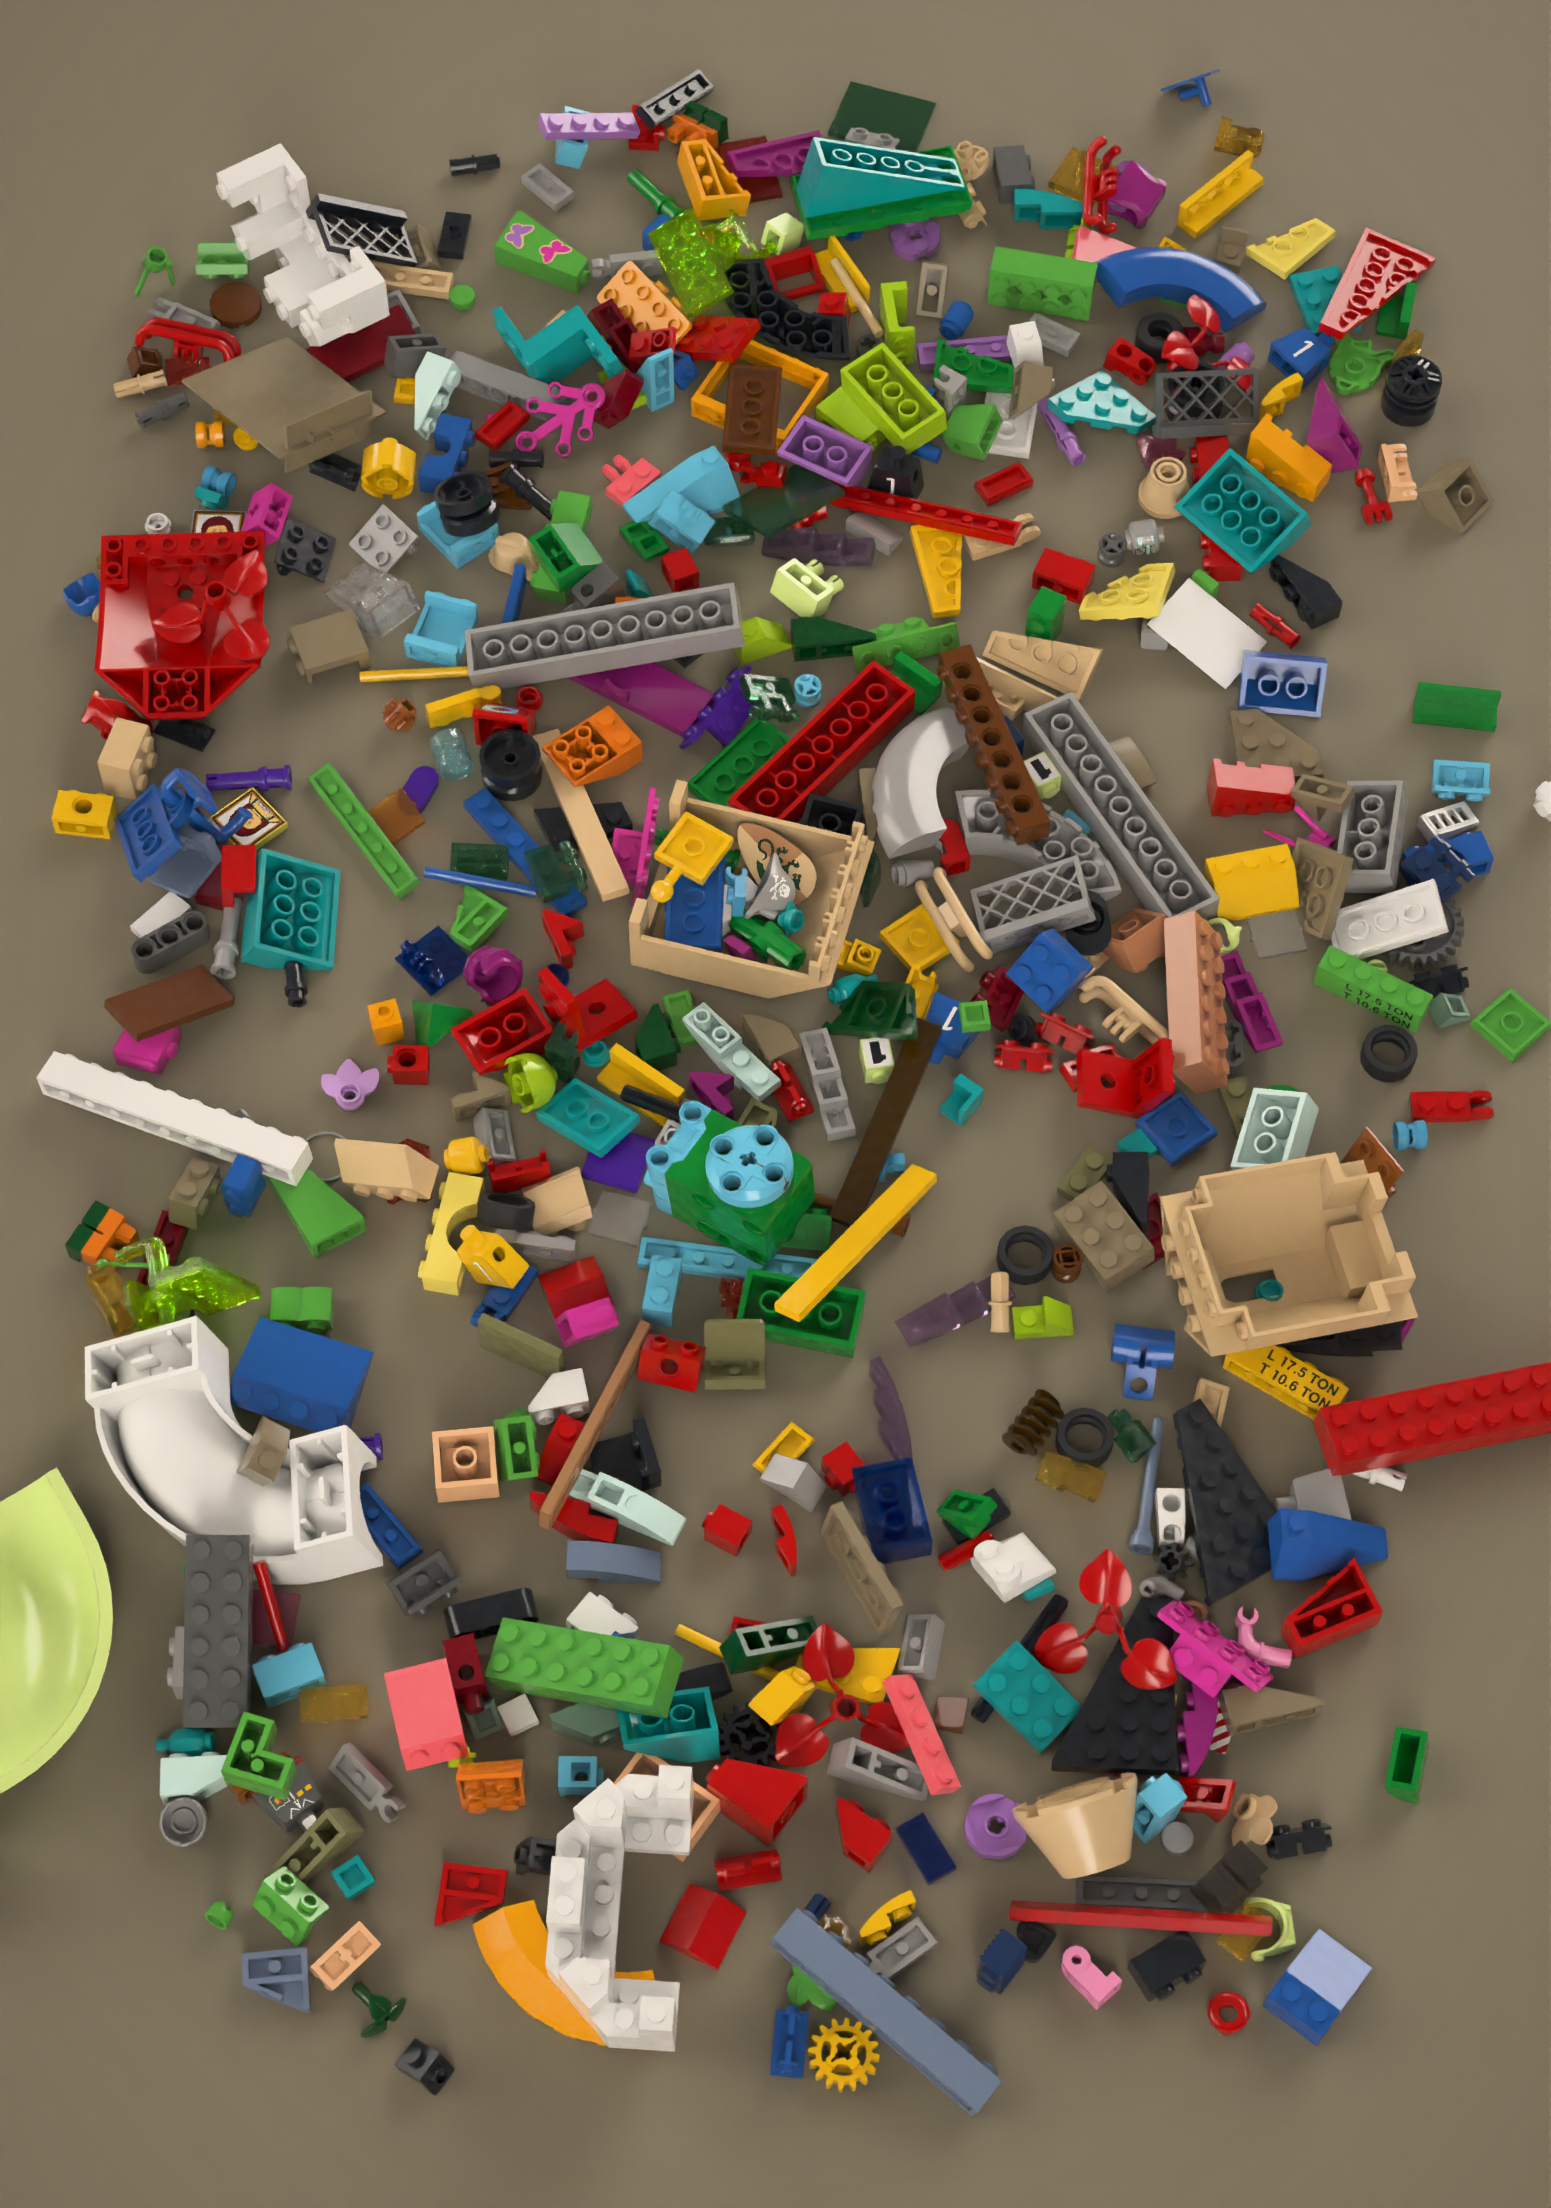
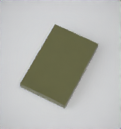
M482 1313L479 1317L477 1325L481 1347L547 1378L553 1373L565 1371L563 1350L486 1313Z

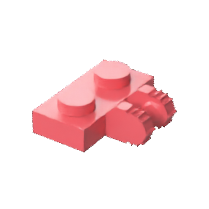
M617 454L612 460L614 465L623 472L621 476L609 464H605L601 469L604 477L612 482L605 488V495L620 507L661 477V471L644 458H641L631 466L629 461L620 454Z

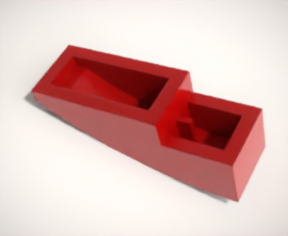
M530 1491V1508L540 1516V1509L548 1494ZM567 1498L552 1526L559 1533L574 1541L616 1544L619 1533L618 1520L592 1515L591 1503Z

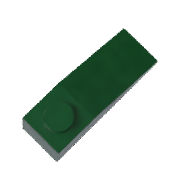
M821 617L790 619V637L794 662L853 656V646L876 641V634Z
M806 1616L738 1628L728 1636L719 1649L730 1675L755 1671L803 1653L809 1637L818 1627L813 1616Z

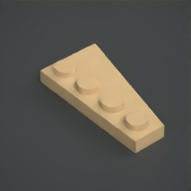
M993 630L982 656L1064 694L1072 692L1077 700H1082L1103 649Z

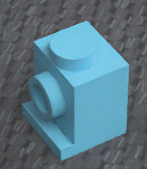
M559 1756V1797H565V1795H589L597 1786L604 1782V1767H598L597 1756ZM583 1775L587 1778V1781H576V1778Z

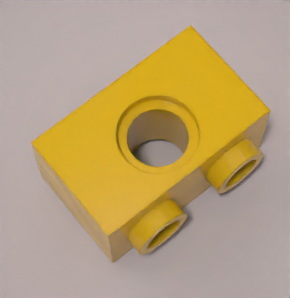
M58 790L51 819L56 833L111 839L115 824L114 819L117 816L118 810L114 796H109L105 793H82L78 790Z

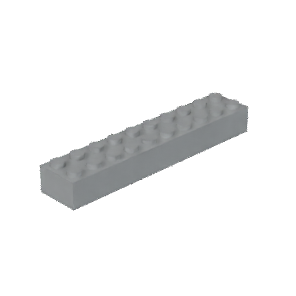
M734 582L465 630L468 675L474 689L493 684L497 685L500 689L745 646L740 602Z
M1069 692L1024 713L1023 735L1035 752L1039 754L1044 751L1062 775L1061 789L1089 826L1145 908L1149 911L1165 914L1167 918L1194 910L1207 921L1216 917L1220 898L1074 694Z

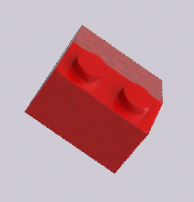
M526 988L450 1029L478 1075L508 1068V1065L504 1066V1063L509 1057L524 1053L542 1056L558 1047L553 1028Z

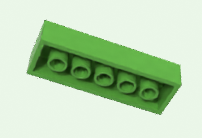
M503 1617L484 1677L502 1690L667 1719L684 1657L670 1645Z

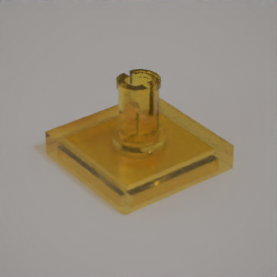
M1073 147L1049 180L1048 188L1083 203L1085 157L1087 151H1080ZM1098 158L1095 159V175H1098L1100 172L1101 159Z

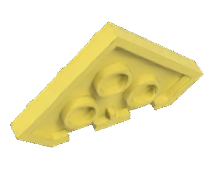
M1174 563L1146 564L1139 568V574L1129 579L1127 576H1123L1107 584V590L1099 594L1091 592L1084 596L1079 609L1080 620L1099 621L1102 619L1125 620L1139 617L1145 619L1159 617L1175 574Z

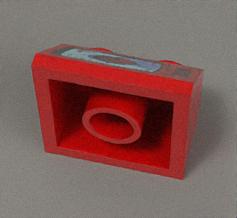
M481 702L473 709L476 745H482L489 736L497 731L506 729L521 730L531 736L535 735L537 723L536 711L529 710L525 707L516 708L503 706L499 703Z

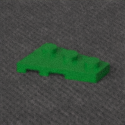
M938 338L934 378L940 379L939 369L942 365H945L967 378L966 390L1011 394L1014 366L988 356L979 357L968 353L966 348L959 346L957 349L947 345L945 340Z

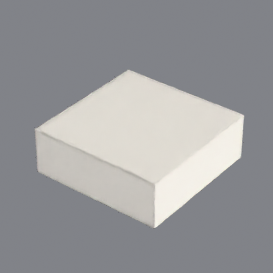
M526 1694L497 1706L510 1738L539 1724V1720Z

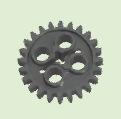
M1454 899L1442 903L1449 932L1415 942L1420 944L1419 946L1408 944L1380 953L1381 956L1389 953L1390 963L1399 959L1400 968L1407 962L1410 963L1411 970L1415 968L1416 964H1420L1422 970H1425L1426 963L1429 962L1436 968L1437 959L1446 963L1448 954L1453 956L1456 954V947H1461V937H1464V918L1461 917V908H1455Z

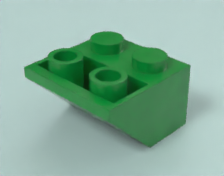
M577 522L551 524L528 538L531 553L559 593L577 584L604 561Z

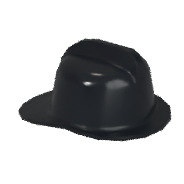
M1088 890L1096 920L1067 929L1065 932L1067 941L1081 955L1093 956L1101 953L1108 946L1111 940L1112 929L1105 900L1098 893ZM1081 892L1073 893L1067 901L1073 902L1083 899Z

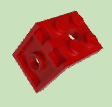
M547 967L537 972L540 981L538 990L546 1002L543 1008L547 1016L553 1023L555 1021L558 1023L562 1033L567 1038L571 1037L579 1051L638 1018L635 1008L607 979L602 980L574 997ZM596 1010H604L600 1014H592Z
M1160 1038L1134 1060L1084 1049L1080 1050L1077 1053V1107L1136 1119L1151 1111L1174 1093L1173 1063L1175 1055L1172 1051V1040ZM1101 1077L1109 1081L1110 1089L1102 1085Z

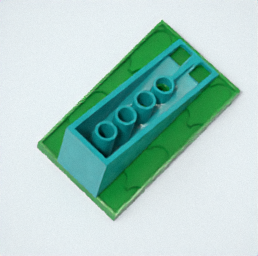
M813 137L802 173L792 175L789 182L807 240L830 238V236H847L849 232L882 229L885 225L928 221L929 217L962 214L966 210H970L973 203L952 145L913 153Z

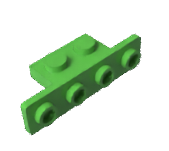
M910 617L904 622L896 624H882L878 628L870 630L876 634V641L853 646L852 653L857 673L862 672L873 660L882 667L893 665V657L900 650L912 659L938 654L960 647L958 626L955 622L929 627L922 617Z

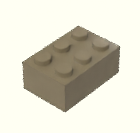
M1102 1181L1053 1213L1054 1226L1068 1244H1072L1081 1250L1084 1265L1106 1293L1155 1260L1153 1245Z

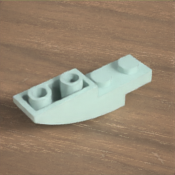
M705 1002L682 1018V1022L718 1068L724 1074L734 1076V1084L740 1090L744 1088L756 1100L761 1102L781 1086V1080L742 1044V1037Z
M582 1469L568 1496L569 1499L589 1502L592 1509L616 1518L618 1524L670 1546L675 1544L686 1522L684 1516L657 1499L602 1472H599L597 1475Z

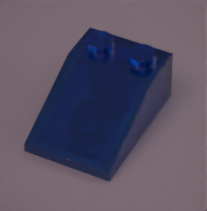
M912 1457L852 1468L863 1535L870 1541L872 1553L877 1561L882 1562V1564H888L931 1555L933 1540Z

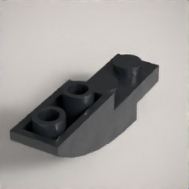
M1401 1321L1279 1344V1346L1289 1351L1315 1355L1373 1356V1351L1402 1350Z

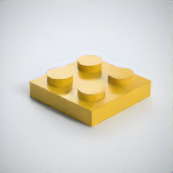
M923 904L881 930L879 938L909 971L913 963L920 965L922 971L951 953Z

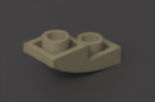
M1129 736L1109 743L1141 789L1157 782L1144 755Z

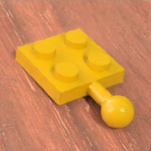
M685 811L654 853L657 861L672 869L664 880H658L652 885L651 895L653 899L660 903L669 901L674 893L673 886L681 875L703 886L734 844V838Z

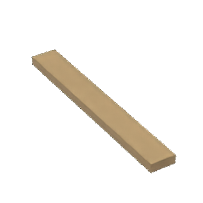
M559 729L532 736L539 745L541 762L602 902L630 894L629 886L584 785L574 787L542 750L543 746L561 735Z

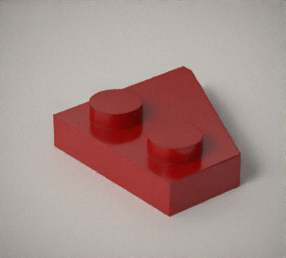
M444 1862L434 1925L440 1927L503 1905L508 1870Z

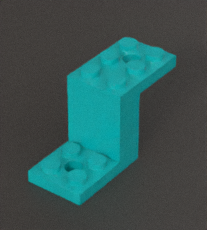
M578 305L527 341H525L500 306L491 311L497 320L493 325L507 347L513 351L518 362L526 369L530 378L546 384L559 382L593 357L599 366L604 368L609 379L624 370L616 355Z

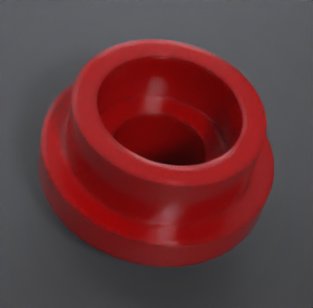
M525 686L519 690L515 697L516 706L537 711L543 704V696L537 688Z

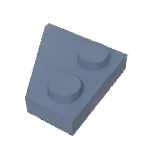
M307 1947L241 1953L242 1983L245 1990L304 2013H311Z

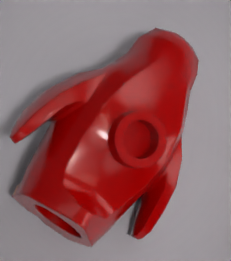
M93 691L80 723L92 724L101 732L100 736L107 740L118 717L149 725L152 736L153 726L151 720L139 717L132 707L124 702L104 698L98 691Z

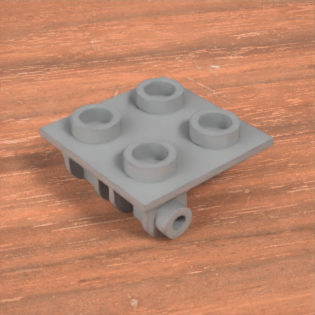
M383 504L350 541L349 545L384 577L404 553L415 554L418 551L419 547L416 540L419 536Z

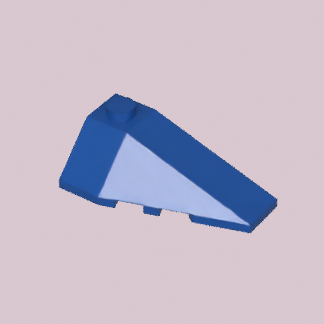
M1280 1508L1267 1522L1272 1580L1304 1582L1320 1575L1337 1573L1339 1570L1344 1569L1354 1557L1359 1567L1388 1558L1386 1529L1310 1510Z

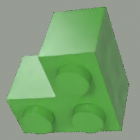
M243 1712L221 1772L227 1784L286 1801L297 1769L293 1759L271 1753L278 1734L274 1720Z

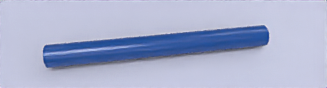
M428 866L425 867L424 872L425 878L536 897V886Z

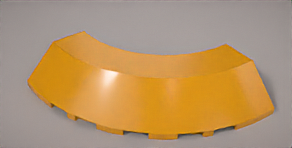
M534 1900L502 1907L472 1924L478 1946L486 1964L493 1972L500 1986L507 1991L526 2013L565 2036L593 2042L600 2046L606 2045L599 2034L586 2022L569 2002V1999L548 1977L545 1965L548 1930L541 1920ZM653 1970L627 1973L615 1972L614 1977L618 1979L655 1981Z

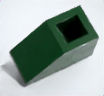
M658 1003L652 1005L635 1035V1052L637 1057L657 1071L677 1065V1054L681 1053L677 1037H671L669 1029H671L667 1012L662 1013Z

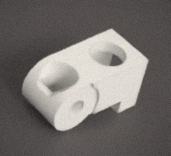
M1157 1488L1154 1494V1508L1156 1510L1158 1547L1161 1545L1172 1547L1173 1542L1179 1543L1180 1547H1184V1524H1186L1185 1489Z

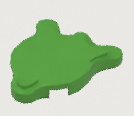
M1348 334L1342 340L1335 338L1337 350L1329 361L1328 373L1335 385L1336 392L1341 395L1366 391L1376 384L1381 371L1396 361L1397 353L1393 349L1372 351V342L1370 340H1354Z

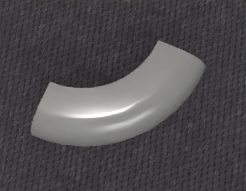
M949 707L932 710L913 720L890 741L879 759L877 771L872 782V792L874 795L872 813L876 814L878 823L876 830L889 859L934 846L947 829L937 802L936 787L938 774L946 765L960 760L969 748L965 738V727L963 724L959 725L955 711Z

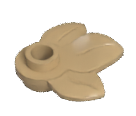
M1242 1794L1237 1798L1233 1806V1814L1237 1821L1232 1829V1843L1236 1851L1240 1852L1250 1840L1259 1845L1268 1843L1273 1832V1824L1270 1817L1278 1809L1274 1798L1269 1795L1258 1797L1255 1794Z

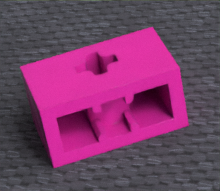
M273 482L254 492L241 532L265 531V547L279 540L293 496Z

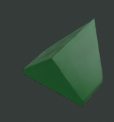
M412 1001L416 1043L418 1046H429L430 1048L450 1033V1029L472 1016L473 1012L471 1009Z

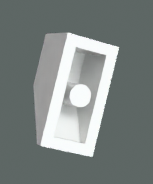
M1035 321L1009 325L1006 343L1014 369L1023 361L1044 366L1042 343Z

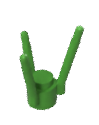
M150 245L147 254L141 261L142 264H145V267L136 286L135 296L139 295L150 272L159 273L166 269L170 284L175 285L172 271L173 263L171 260H167L168 256L163 248Z

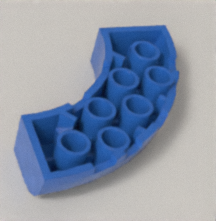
M1165 247L1134 248L1108 255L1094 262L1098 263L1096 279L1118 308L1156 296L1186 305L1188 299L1196 294L1207 300L1214 307L1220 319V329L1226 333L1262 312L1267 306V303L1259 293L1232 270L1216 261L1189 251Z

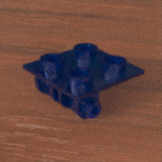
M438 925L417 942L405 940L400 946L402 953L394 959L432 996L463 973V967L469 956Z

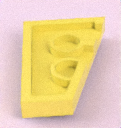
M1315 218L1289 229V233L1277 238L1274 235L1267 238L1266 243L1259 246L1253 244L1246 247V255L1285 280L1335 238L1336 230Z

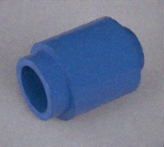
M955 301L950 305L940 321L939 332L943 337L948 340H957V338L964 334L974 317L971 306L964 301Z

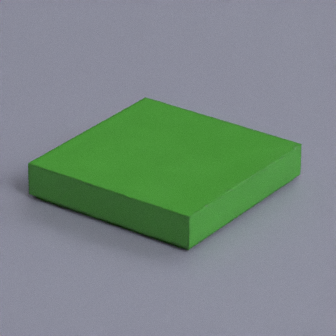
M1509 987L1471 1021L1470 1026L1513 1063L1551 1029V1022Z

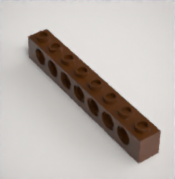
M971 644L941 652L939 654V665H936L938 679L940 681L944 680L947 699L950 703L953 702L956 707L955 715L959 725L963 724L965 727L967 744L969 747L973 746L976 752V764L979 769L983 768L986 787L989 792L993 791L996 797L995 806L998 813H1003L1008 836H1013L1017 846L1049 837L1051 823Z

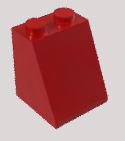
M726 1758L721 1766L716 1764L706 1777L708 1781L706 1790L720 1799V1813L767 1847L771 1846L807 1798L808 1778L805 1775Z

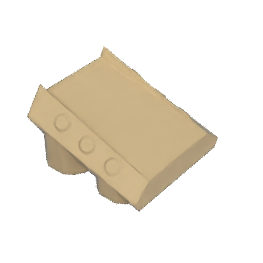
M579 1167L522 1188L523 1197L535 1202L532 1229L543 1236L555 1237L559 1230L565 1228L574 1232L583 1230L588 1224V1219L593 1218Z

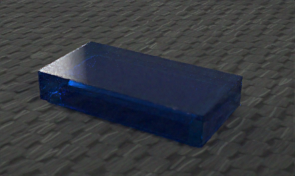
M924 1813L896 1827L897 1835L927 1885L956 1870V1865Z

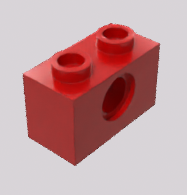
M648 1334L641 1348L637 1379L695 1393L702 1378L707 1347L699 1346L691 1341L682 1342L669 1339L660 1334Z

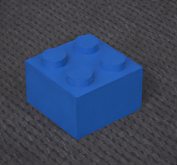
M1054 928L1041 932L1006 975L1044 1012L1049 1013L1062 1006L1094 966Z

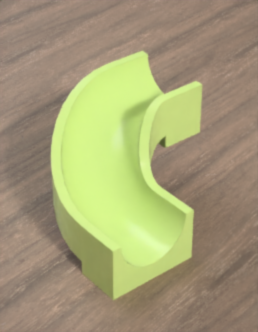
M58 1468L49 1471L35 1482L0 1502V1794L38 1770L57 1753L74 1733L88 1712L99 1689L107 1666L112 1641V1592L107 1567L99 1543Z

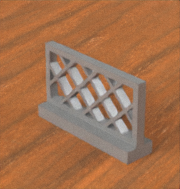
M1078 855L970 890L979 925V935L993 953L1033 941L1041 932L1051 928L1061 932L1096 920ZM1075 866L1076 872L1070 881L1060 877L1064 869ZM1046 876L1050 879L1043 890L1033 886L1038 877ZM1056 881L1066 885L1059 897L1049 893ZM1019 885L1023 888L1016 899L1006 894L1011 886ZM1072 888L1081 892L1083 898L1073 902L1065 900ZM1029 890L1039 894L1032 906L1022 902ZM990 893L996 896L989 907L980 904V896ZM1045 897L1055 901V904L1049 910L1042 911L1038 909ZM1002 899L1012 903L1005 915L995 910ZM1018 906L1028 910L1024 918L1018 920L1011 918ZM991 915L1002 919L997 927L986 929L985 924Z

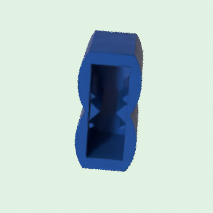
M239 1154L236 1155L221 1185V1191L224 1194V1203L227 1206V1210L231 1214L238 1217H250L266 1186V1181L261 1175L263 1168L260 1163Z

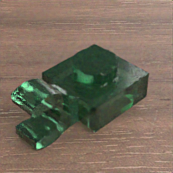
M1115 1409L1107 1416L1112 1426L1119 1433L1114 1438V1441L1130 1463H1137L1157 1444L1140 1420L1132 1421V1417L1126 1409H1122L1120 1412Z

